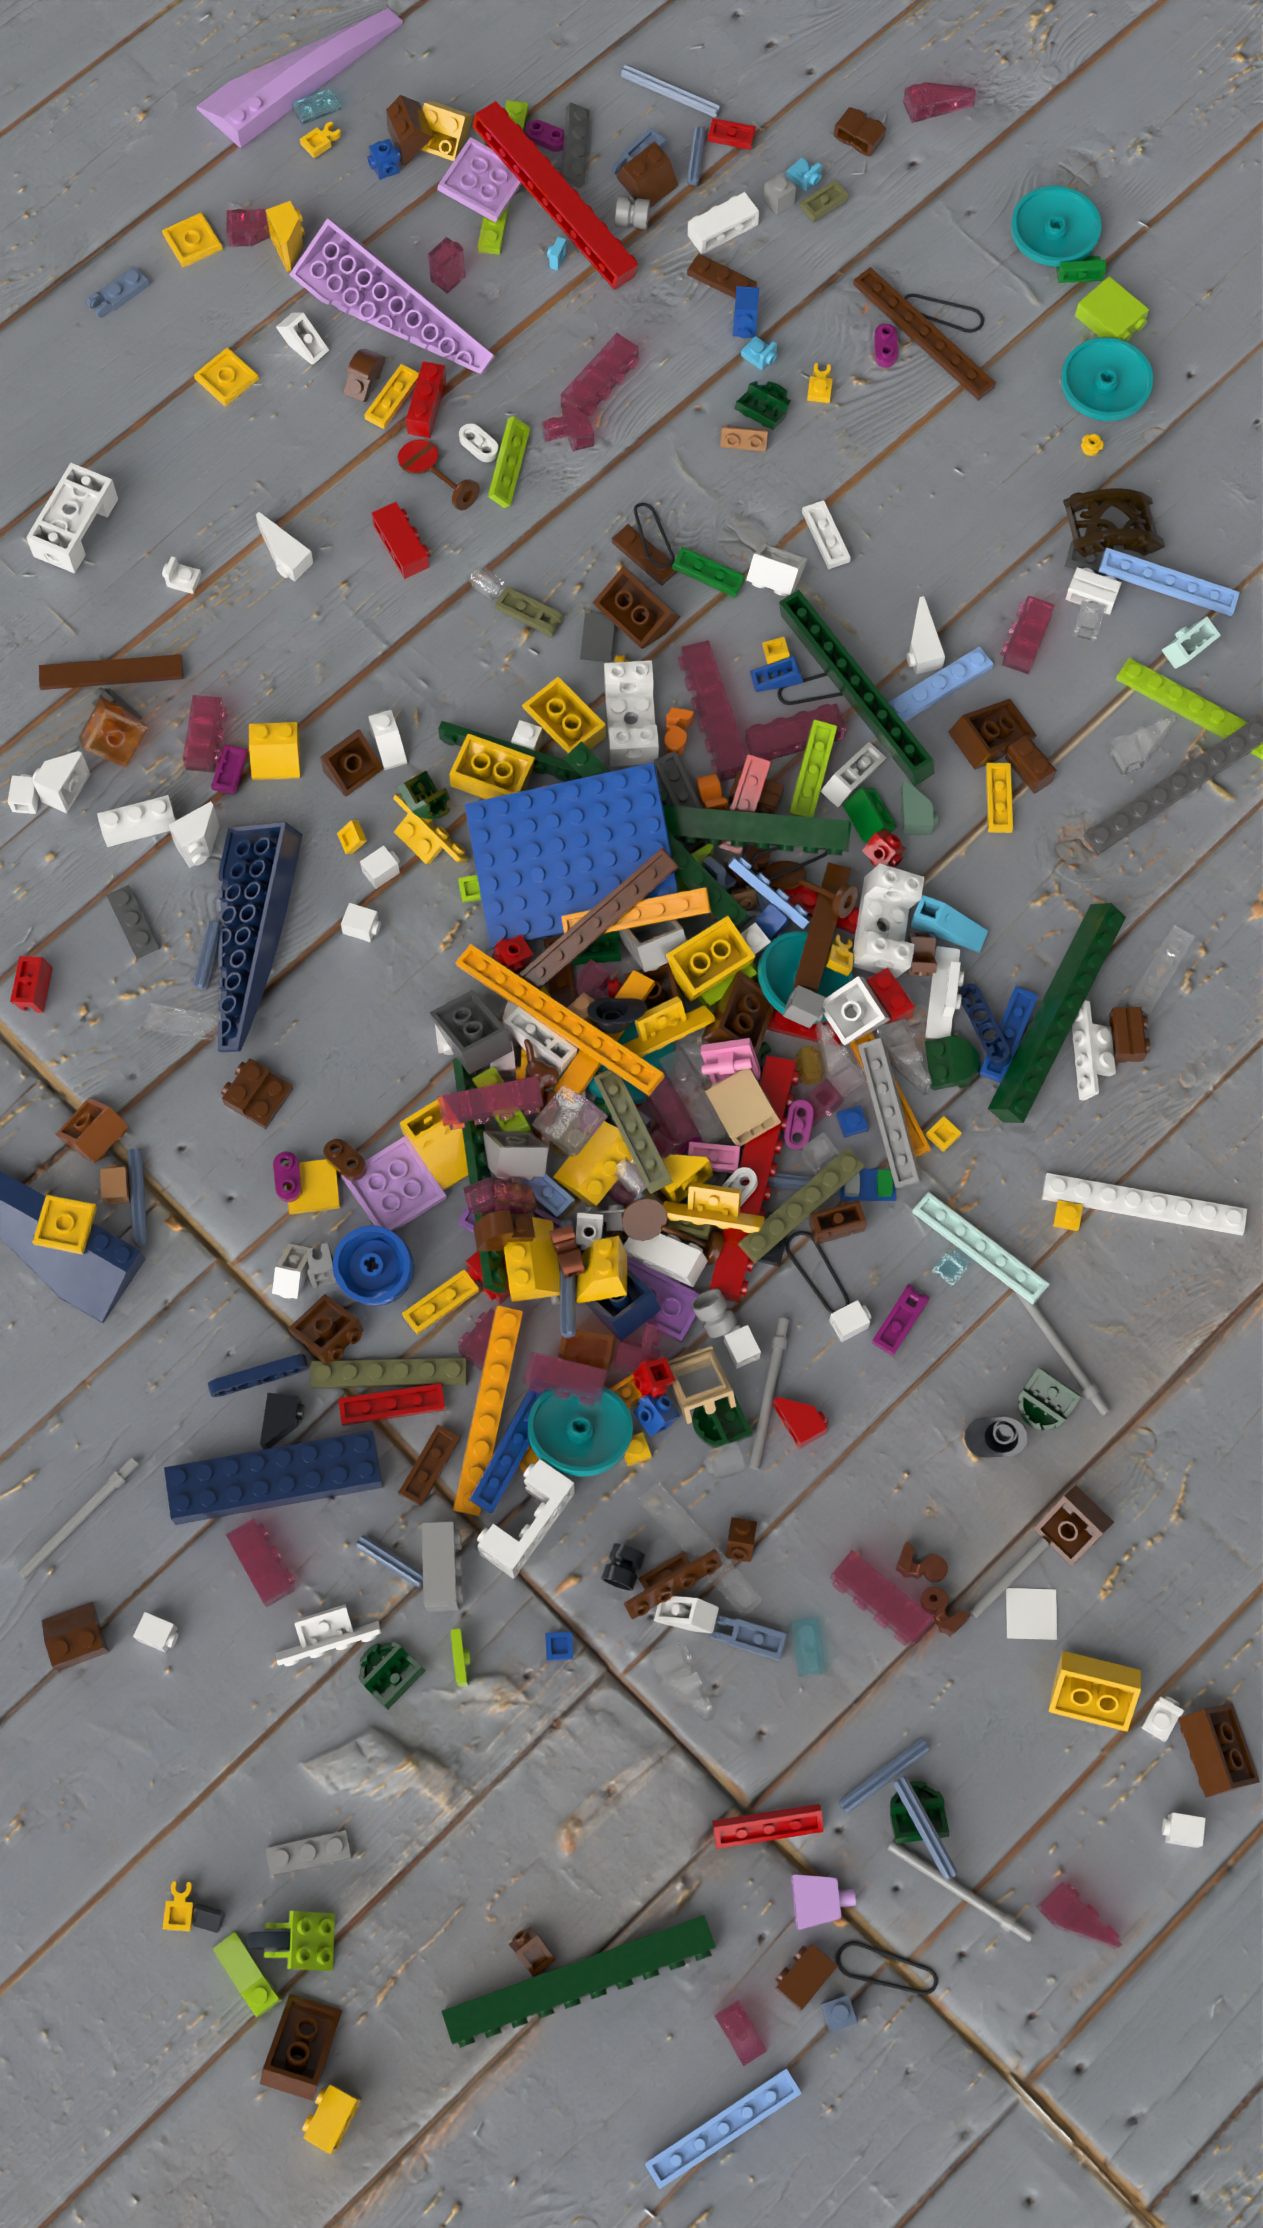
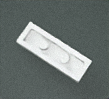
M825 501L802 507V514L827 568L831 569L849 563L851 557Z

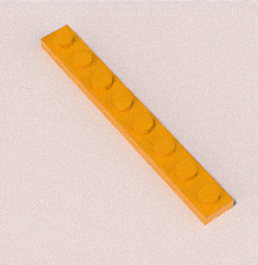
M496 1306L453 1506V1511L480 1516L481 1508L468 1499L493 1455L523 1313L520 1310Z

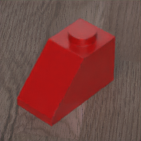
M781 1397L773 1400L772 1406L799 1449L826 1434L828 1421L822 1411L817 1412L812 1405Z

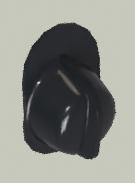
M601 998L591 1002L587 1013L602 1032L616 1034L627 1030L631 1026L632 1021L642 1017L646 1012L647 1006L640 999Z
M996 1416L978 1418L971 1422L965 1430L964 1439L968 1449L979 1457L1016 1456L1024 1450L1027 1445L1028 1435L1023 1424L1015 1418Z

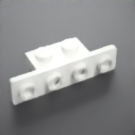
M937 946L935 949L934 958L937 962V971L933 973L925 1033L926 1039L933 1040L951 1036L953 1014L955 1009H960L961 994H957L958 986H962L964 972L960 971L959 949Z
M1085 1000L1072 1025L1079 1100H1087L1099 1093L1097 1074L1108 1077L1116 1074L1111 1027L1092 1023L1090 1001Z
M346 1604L296 1619L294 1624L301 1645L277 1652L276 1661L278 1665L291 1666L308 1656L310 1658L320 1657L326 1653L325 1651L330 1649L342 1650L359 1640H362V1642L371 1641L381 1634L379 1621L353 1629Z

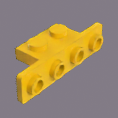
M400 794L394 795L393 799L408 813L394 833L425 864H431L442 849L455 861L468 862L469 857L465 854L466 850L460 844L453 843L448 838L449 833L444 828L437 827L432 822L433 819H423L416 816L408 808L406 802L402 800Z
M677 996L646 1011L642 1017L635 1020L639 1037L622 1046L642 1058L655 1050L663 1048L665 1045L684 1038L698 1029L706 1027L715 1022L716 1019L706 1006L685 1014L682 1000Z
M691 1182L689 1185L688 1204L665 1201L663 1204L667 1219L671 1221L685 1220L691 1221L696 1225L710 1224L722 1229L736 1228L747 1233L759 1232L764 1223V1216L740 1213L741 1189Z

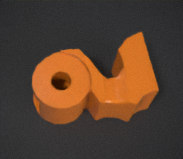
M671 707L669 713L666 714V735L664 738L666 754L676 751L677 755L681 756L686 750L687 733L683 729L687 730L692 726L694 711Z
M713 773L696 778L697 790L704 809L728 810V801L725 797H722L721 785L717 775Z

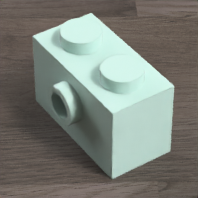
M1205 617L1191 627L1187 628V626H1184L1174 634L1177 638L1164 647L1162 652L1176 669L1189 662L1221 635L1210 619Z

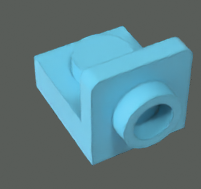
M801 157L787 170L786 177L804 191H807L810 187L816 186L820 182L822 165L818 162L812 166Z
M755 336L741 350V356L762 371L767 365H772L778 355L776 353L777 343L773 341L768 345Z

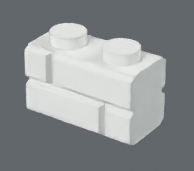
M1077 567L1065 600L1110 615L1122 582L1117 581L1113 576L1096 574L1090 568L1081 569Z

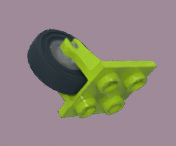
M290 1911L289 1923H265V1932L249 1933L248 1948L264 1950V1958H288L287 1969L333 1971L335 1913ZM291 1929V1932H282V1930Z

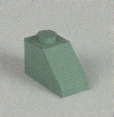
M903 781L900 791L902 835H931L933 826H937L938 814L933 812V802L911 783Z

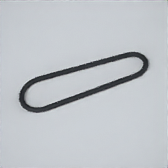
M913 293L904 297L906 300L909 297L921 298L977 313L981 321L975 329H965L921 313L929 320L963 332H976L984 324L982 313L975 308Z
M647 503L636 504L634 506V515L646 558L652 565L659 568L672 566L675 556L655 509ZM644 506L652 511L671 555L670 563L658 564L650 558L637 512L638 507Z
M822 673L812 677L803 679V681L807 682L828 675L826 673ZM787 687L779 688L778 690L780 702L786 705L843 696L840 692L788 702L781 697L782 690Z
M779 846L759 851L752 857L750 862L752 865L751 870L756 875L757 873L754 870L755 859L762 854L779 850ZM828 850L815 858L768 879L772 881L827 856Z
M803 1231L793 1233L786 1242L788 1256L830 1313H834L835 1311L828 1306L789 1249L791 1240L798 1235L809 1237L815 1244L813 1235ZM815 1244L846 1300L845 1306L849 1305L850 1300L820 1245Z
M851 1941L845 1943L837 1953L836 1962L838 1968L849 1978L920 1995L931 1994L938 1985L937 1975L931 1968L860 1942ZM849 1946H859L931 1973L934 1984L929 1990L922 1991L851 1974L842 1967L840 1962L841 1954Z

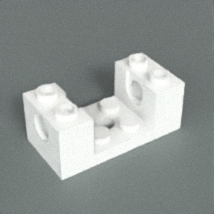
M70 463L26 537L33 557L75 574L86 556L81 539L96 514L108 518L118 501L113 480ZM67 508H76L73 514L64 513Z
M652 660L604 663L610 767L654 763V760L658 759L659 745L654 713ZM628 716H634L638 721L635 724H627L624 720Z
M878 864L864 877L853 947V967L876 974L888 968L895 979L911 967L915 944L905 942L909 909L919 902L922 897L923 876ZM877 921L885 923L886 932L881 931L877 927Z
M540 1459L536 1464L531 1463L523 1475L526 1477L524 1483L527 1485L525 1487L526 1492L542 1503L534 1513L536 1518L531 1526L526 1524L518 1536L520 1541H517L494 1524H492L490 1529L485 1527L477 1538L480 1556L513 1579H515L575 1494L574 1482Z

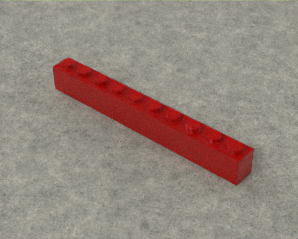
M495 101L475 113L473 128L608 284L615 290L634 278L638 267L635 257L629 254L622 246L621 241L612 235L607 225L599 220L594 214L593 209L586 205L580 198L579 193L572 189L564 176L552 166L549 158L538 150L535 142L530 140L523 132L521 126L511 119L507 110Z
M767 1055L760 1085L781 1123L745 1143L739 1168L747 1167L752 1169L758 1179L757 1188L741 1205L740 1213L764 1216V1220L766 1217V1210L763 1209L764 1201L770 1200L772 1186H768L769 1178H775L778 1163H775L774 1160L776 1154H781L783 1140L780 1139L781 1131L786 1129L788 1116L785 1115L787 1108L794 1101L795 1094L791 1093L792 1086L798 1084L800 1071L796 1070V1061ZM743 1180L741 1185L746 1186L750 1181ZM728 1228L723 1231L724 1243L721 1253L716 1260L709 1290L719 1289L726 1300L740 1303L741 1296L747 1295L749 1281H746L747 1271L752 1272L754 1262L738 1246L739 1242L750 1233L736 1228Z

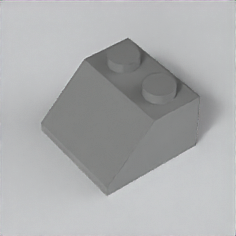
M484 1131L483 1139L488 1168L497 1178L510 1180L512 1177H521L533 1180L536 1177H545L548 1147L532 1132Z

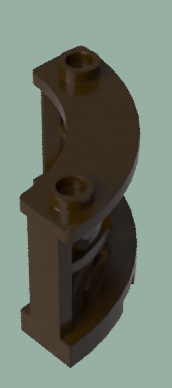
M1123 488L1100 489L1085 493L1077 492L1063 500L1073 536V546L1082 557L1105 551L1106 547L1113 549L1116 545H1122L1124 550L1135 551L1143 556L1165 547L1164 541L1157 535L1150 509V505L1153 504L1152 498L1143 492ZM1114 506L1126 514L1130 520L1126 522L1123 529H1118L1111 521L1100 519L1106 510ZM1088 509V511H1082L1079 516L1089 520L1077 521L1075 512ZM1079 528H1086L1085 535L1081 537Z

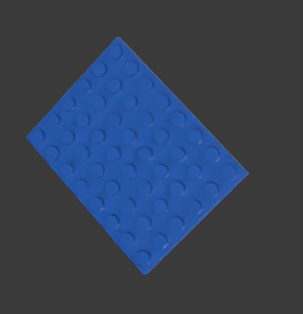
M655 763L465 804L490 948H495V945L504 938L510 940L519 935H522L525 941L564 934L561 916L592 910L661 848H664L673 859ZM673 872L644 899L679 893L676 873Z

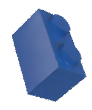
M736 287L733 336L741 338H754L756 336L759 288Z

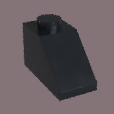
M267 1393L260 1439L262 1449H270L298 1427L299 1420H303L305 1405L301 1404L299 1396Z

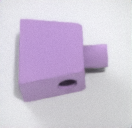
M807 1875L791 1876L797 1931L841 1919L840 1907L856 1906L854 1889L838 1890L837 1878Z

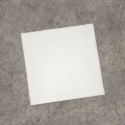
M1006 1588L1007 1638L1057 1640L1056 1589Z

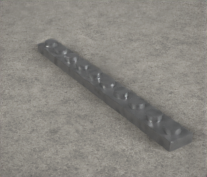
M1263 713L1085 832L1083 836L1096 854L1099 855L1262 745Z

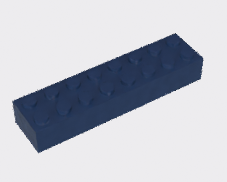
M373 1430L164 1467L170 1517L175 1525L383 1488Z

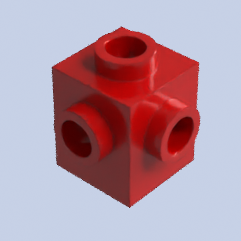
M885 829L876 832L862 852L871 859L870 861L875 867L878 864H883L895 868L902 861L903 857L901 855L906 848L901 844V840L896 835L890 834Z
M522 935L510 940L508 938L500 940L495 945L496 947L492 954V959L515 974L523 971L530 964L533 953Z
M666 1357L654 1360V1358L647 1359L639 1364L640 1367L633 1373L634 1385L640 1391L642 1398L652 1395L653 1398L667 1393L666 1389L676 1381Z

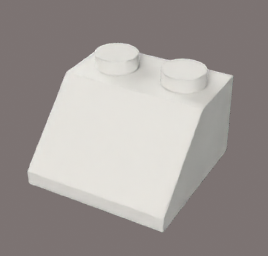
M763 544L754 553L746 580L752 582V585L755 587L773 589L774 593L778 595H791L797 587L808 558Z
M77 751L44 761L41 768L35 771L33 783L42 803L68 813L91 774L83 754Z
M210 801L168 825L174 844L189 868L194 865L203 864L211 856L220 825L214 806Z
M859 976L825 998L822 1006L825 1008L824 1015L844 1046L871 1033L890 1020V1017L866 980Z

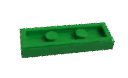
M683 546L672 566L673 570L736 598L745 579V575Z

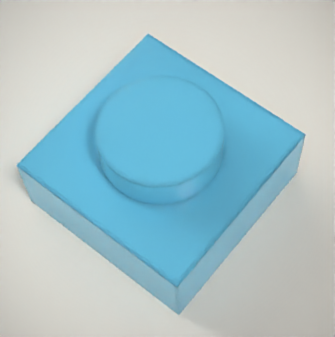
M557 237L554 245L551 244L549 246L547 258H549L551 269L559 270L566 255V239Z

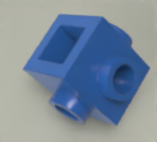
M390 139L379 141L369 146L370 156H367L370 168L375 170L379 180L400 173L398 160H401V155L398 147H393Z
M665 1394L653 1398L652 1395L641 1398L638 1401L640 1405L633 1411L639 1423L645 1428L650 1437L665 1431L680 1417L671 1400Z

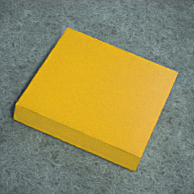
M202 212L162 230L165 240L182 268L223 250L222 244Z
M228 347L194 374V379L225 407L259 380L258 374Z
M326 1159L299 1162L302 1193L296 1201L288 1203L289 1214L340 1209L337 1170ZM291 1184L286 1185L287 1191L291 1190L293 1187Z
M46 1194L32 1243L37 1246L84 1255L97 1210L96 1204Z

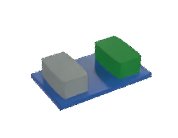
M862 1169L841 1187L840 1201H896V1188L891 1169Z

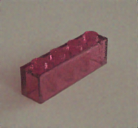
M616 333L561 393V408L582 422L587 416H592L597 409V405L609 397L611 390L616 384L620 385L630 369L633 370L639 362V347Z
M837 703L833 705L825 704L816 710L809 712L800 711L788 718H776L771 723L764 725L755 724L746 729L745 742L751 755L770 761L804 751L813 720L837 726L833 742L845 738L846 726Z
M538 1076L437 1096L443 1126H449L450 1131L465 1128L464 1123L474 1121L475 1125L490 1123V1117L499 1116L500 1120L514 1118L515 1112L524 1111L525 1115L539 1113V1107H544Z
M853 1550L850 1551L830 1577L833 1581L832 1585L842 1594L847 1592L854 1598L852 1602L862 1611L867 1609L874 1615L873 1620L884 1629L886 1627L890 1628L895 1633L894 1638L904 1646L909 1644L913 1647L935 1620Z

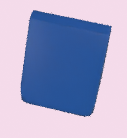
M770 903L752 925L756 922L767 938L772 940L787 926L788 918L776 906Z

